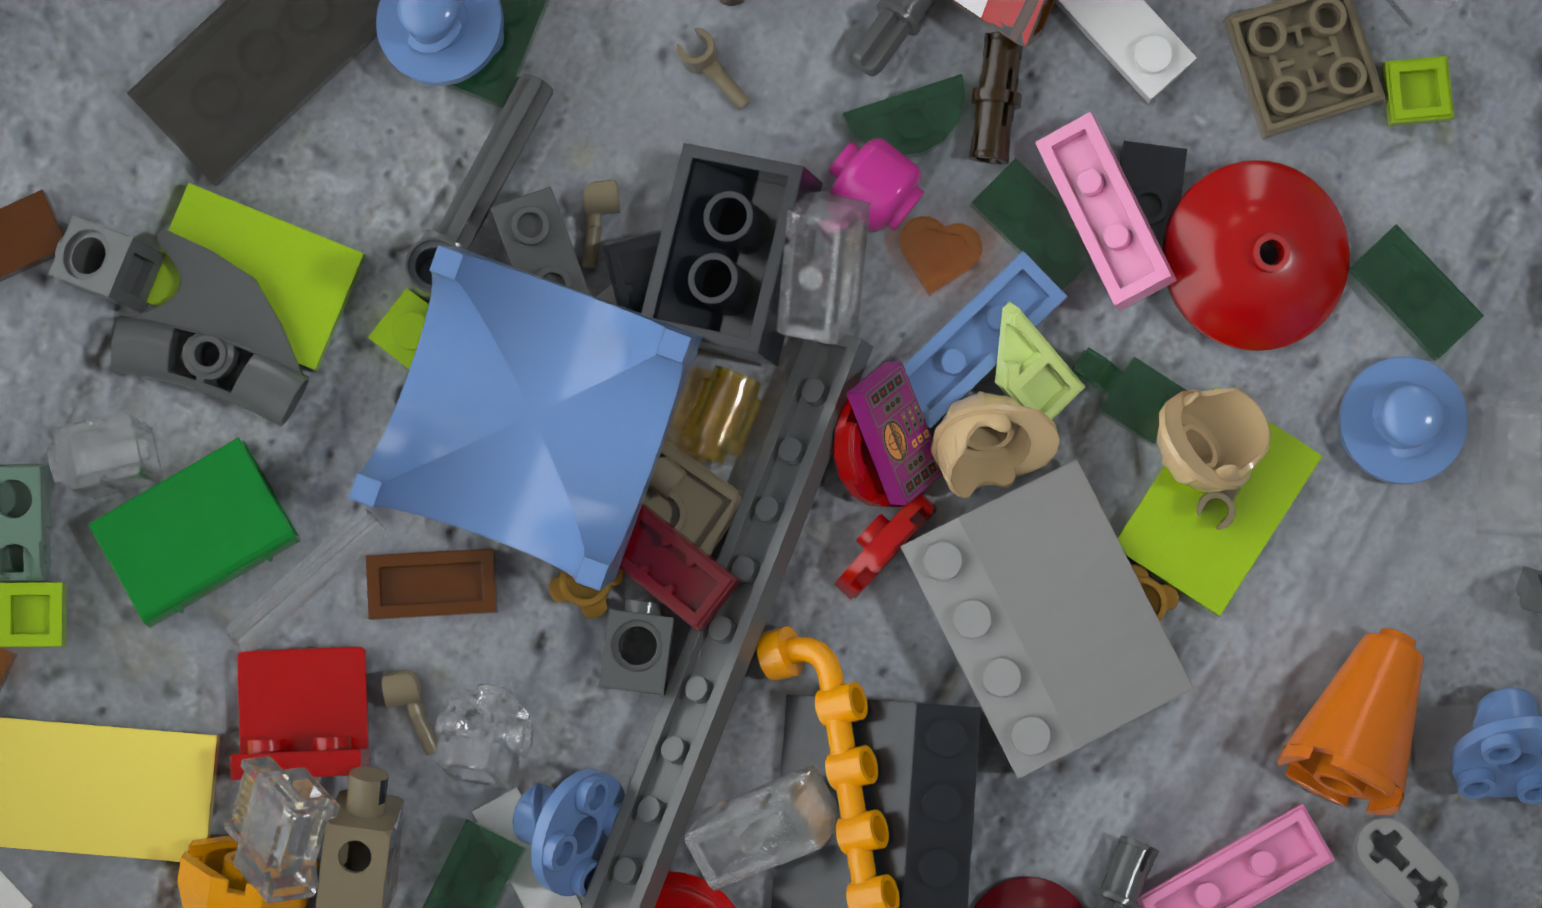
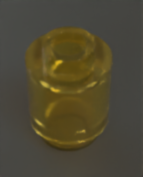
M715 365L711 377L702 379L681 431L683 437L691 440L687 451L720 465H723L727 455L740 458L762 403L757 398L762 384L742 373Z

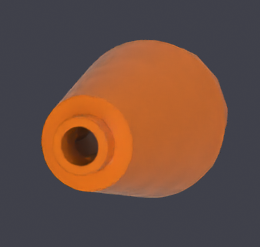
M1382 628L1379 634L1368 633L1362 637L1282 748L1277 763L1278 766L1289 764L1285 773L1287 777L1306 790L1347 807L1350 797L1370 801L1366 813L1393 815L1400 810L1405 795L1424 657L1415 649L1417 643L1412 637L1390 628Z

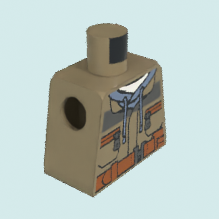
M360 766L351 769L349 772L348 790H342L338 793L326 821L315 908L390 907L398 884L404 800L398 796L387 795L389 774L383 769L371 766Z

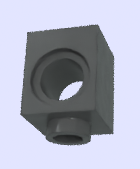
M72 216L65 235L62 236L57 244L55 259L48 275L81 291L142 313L166 254L131 236Z
M625 599L624 611L609 610L600 687L665 695L675 619L662 616L664 604ZM636 628L649 630L655 636L657 642L654 657L642 665L628 663L623 658L620 650L624 635Z

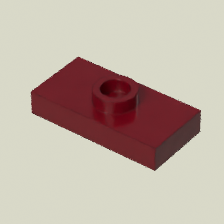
M643 502L619 568L693 628L703 632L742 580Z

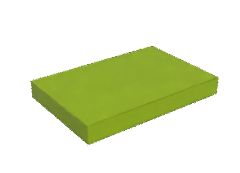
M188 183L168 231L215 252L255 278L282 323L299 365L318 372L366 259V255ZM162 246L160 252L166 255L146 301L147 304L154 307L169 301L177 293L181 282L179 271Z
M1268 420L1271 433L1269 450L1251 471V478L1241 486L1240 492L1234 499L1235 517L1228 527L1221 530L1216 529L1219 522L1228 512V505L1224 500L1219 498L1209 500L1198 516L1196 505L1199 498L1205 492L1196 490L1183 483H1178L1173 479L1169 469L1163 465L1117 536L1130 561L1141 565L1150 574L1164 583L1170 584L1178 592L1217 617L1222 614L1323 457V455Z

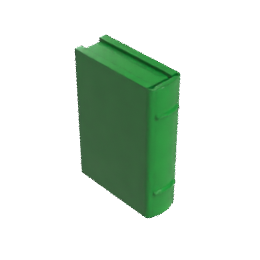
M240 438L234 439L88 524L140 618L150 628L177 612L183 613L184 608L265 561L272 562L274 556L300 542L296 529L249 447Z

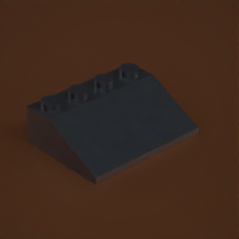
M786 694L771 908H848L846 890L851 882L847 855L840 849L836 838V823L841 816L837 792L831 787L826 776L825 760L830 753L826 727L822 725L816 713L815 696ZM867 700L868 711L865 719L851 723L855 747L869 746L878 764V778L876 782L862 786L866 811L879 810L884 815L889 830L887 846L882 849L873 850L877 876L889 874L895 880L900 897L899 908H968L981 707Z

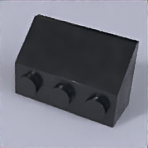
M684 143L641 314L703 336L699 346L701 349L721 355L778 366L823 182L801 165Z

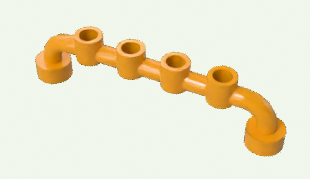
M790 626L763 631L757 644V657L763 673L769 680L779 681L799 676L804 669V662L811 664L818 676L820 690L815 695V709L820 722L826 727L830 753L825 760V771L829 784L837 792L841 817L836 823V838L840 849L847 855L851 882L846 890L848 908H899L900 897L897 884L889 874L877 876L873 850L885 848L888 844V825L884 815L879 810L866 811L862 786L876 782L878 778L877 760L869 746L855 747L851 723L863 720L867 715L868 705L865 692L858 682L845 683L839 659L826 643L813 637H799Z

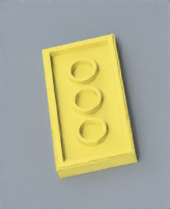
M0 717V847L180 862L185 851L188 853V846L192 840L211 838L220 735Z

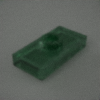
M1397 224L1349 267V272L1434 361L1445 354L1484 317L1476 306Z

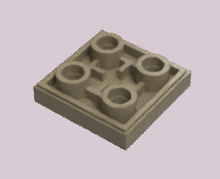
M1279 0L1228 16L1223 21L1262 140L1369 107L1385 100V95L1353 0Z

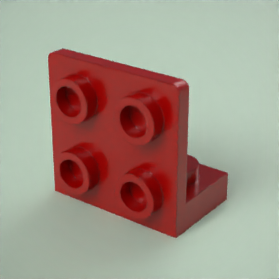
M363 647L241 651L238 653L240 754H230L231 780H248L245 776L246 773L253 772L260 779L349 776L350 770L355 767L370 766L366 650Z

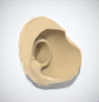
M1238 388L1182 391L1166 401L1159 412L1157 442L1162 455V464L1169 469L1173 479L1178 483H1183L1196 490L1211 493L1238 489L1251 478V471L1269 450L1271 433L1265 414L1248 394Z
M980 391L962 400H957L950 405L942 422L935 429L930 447L931 453L942 471L949 489L956 496L966 499L979 487L995 485L1008 488L1013 485L1015 478L1027 475L1046 466L1058 451L1060 437L1055 422L1042 411L1020 406L1013 398L1006 395L1000 396Z

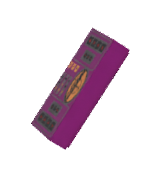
M885 362L846 394L890 505H907L943 474L931 453L932 437L903 363Z

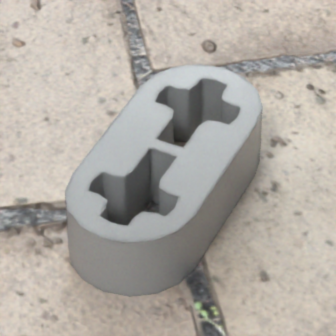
M1378 817L1369 819L1359 826L1353 836V855L1365 872L1400 908H1418L1414 901L1418 898L1420 892L1407 878L1412 871L1425 881L1432 882L1437 878L1440 879L1442 885L1439 887L1437 894L1443 901L1437 908H1456L1458 906L1460 890L1457 880L1443 863L1404 824L1395 819ZM1375 831L1381 835H1387L1392 831L1395 833L1397 839L1394 841L1392 848L1405 861L1399 869L1387 858L1380 857L1375 861L1370 858L1368 854L1374 848L1372 841L1369 839L1372 832ZM1423 904V905H1421L1419 908H1436V907H1434V906H1432V905H1430V904Z

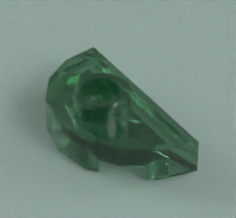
M959 74L842 113V118L853 137L860 143L866 144L874 138H882L907 158L923 156L943 145L959 123L965 101L963 75Z

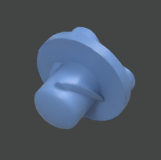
M380 0L377 9L376 30L384 54L402 74L423 86H446L469 79L489 63L492 57L499 52L504 41V15L500 0Z
M1414 357L1388 358L1363 370L1348 386L1339 409V437L1345 452L1368 475L1392 484L1423 482L1444 471L1460 453L1468 429L1467 407L1457 384L1438 366Z
M1503 688L1488 693L1478 702L1476 716L1473 721V730L1455 744L1450 755L1453 777L1461 796L1469 799L1486 796L1500 798L1518 797L1521 802L1526 804L1542 803V716H1540L1537 700L1533 694L1520 688Z
M583 769L570 775L556 789L537 783L529 788L517 802L513 813V830L519 840L531 845L533 873L538 883L545 889L561 896L580 895L585 898L625 797L621 784L612 775L597 769Z

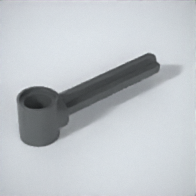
M525 73L519 77L437 231L426 229L421 240L417 241L406 255L405 271L412 289L417 296L428 304L430 302L432 285L423 282L419 278L421 267L428 260L434 258L438 245L458 247L471 251L469 249L491 210L490 208L494 205L553 95V88L539 77Z

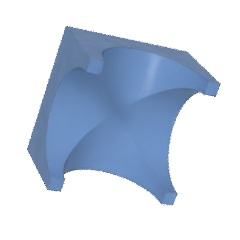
M438 245L429 270L432 273V291L428 311L409 373L387 427L367 464L356 474L348 499L373 508L383 507L427 517L493 539L546 561L571 575L575 582L600 591L617 576L703 336L466 249Z

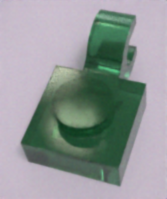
M1089 347L1086 351L1083 350L1071 369L1079 379L1107 395L1097 412L1150 446L1154 445L1157 441L1159 412L1165 402L1178 393L1186 391V389L1136 357H1132L1124 370L1121 371L1111 361Z

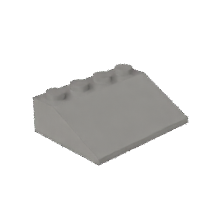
M1078 460L1070 462L900 546L1017 779L1194 689Z

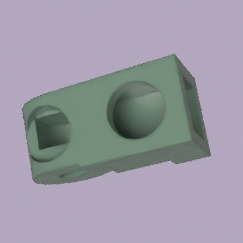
M53 463L0 464V583L46 582L48 580L51 564L48 528H51L50 490L53 489Z

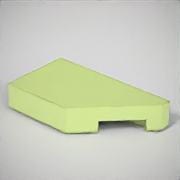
M1008 302L1002 308L995 383L1006 396L1013 398L1018 405L1042 411L1050 419H1053L1085 388V385L1019 307Z

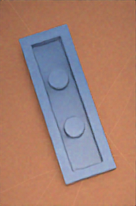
M1024 251L904 364L928 430L946 415L952 403L966 396L997 366L1002 308L1008 302L1019 307L1036 328L1068 297Z

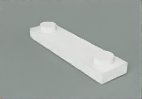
M1056 0L1055 2L1148 104L1197 59L1144 0Z

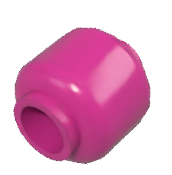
M882 138L869 140L862 148L851 141L828 170L837 178L830 192L833 204L870 232H877L885 226L895 231L925 193V191L918 187L922 177L921 169Z

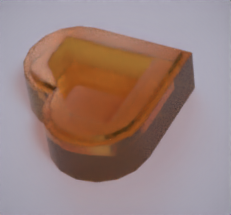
M919 216L911 219L903 227L899 238V248L927 294L931 296L970 271L977 264L982 253V242L979 234L968 225L953 223L944 227L937 219L930 216Z

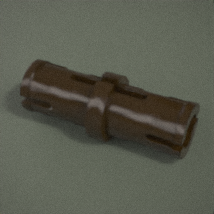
M991 32V34L985 33L983 63L979 87L973 88L971 103L976 105L968 159L980 163L1002 165V163H1009L1010 136L1014 112L1021 108L1022 94L1017 92L1023 46L1018 45L1000 32Z

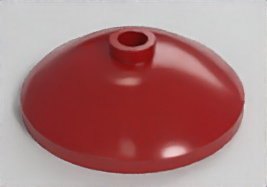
M1252 160L1229 164L1206 174L1195 182L1180 198L1173 209L1166 226L1162 251L1177 280L1167 287L1183 317L1207 338L1221 345L1244 351H1264L1282 348L1296 343L1314 332L1326 321L1338 304L1347 282L1350 266V248L1346 227L1330 196L1321 186L1304 173L1290 166L1271 161ZM1265 241L1272 243L1277 250V259L1272 265L1264 263L1260 257V247Z

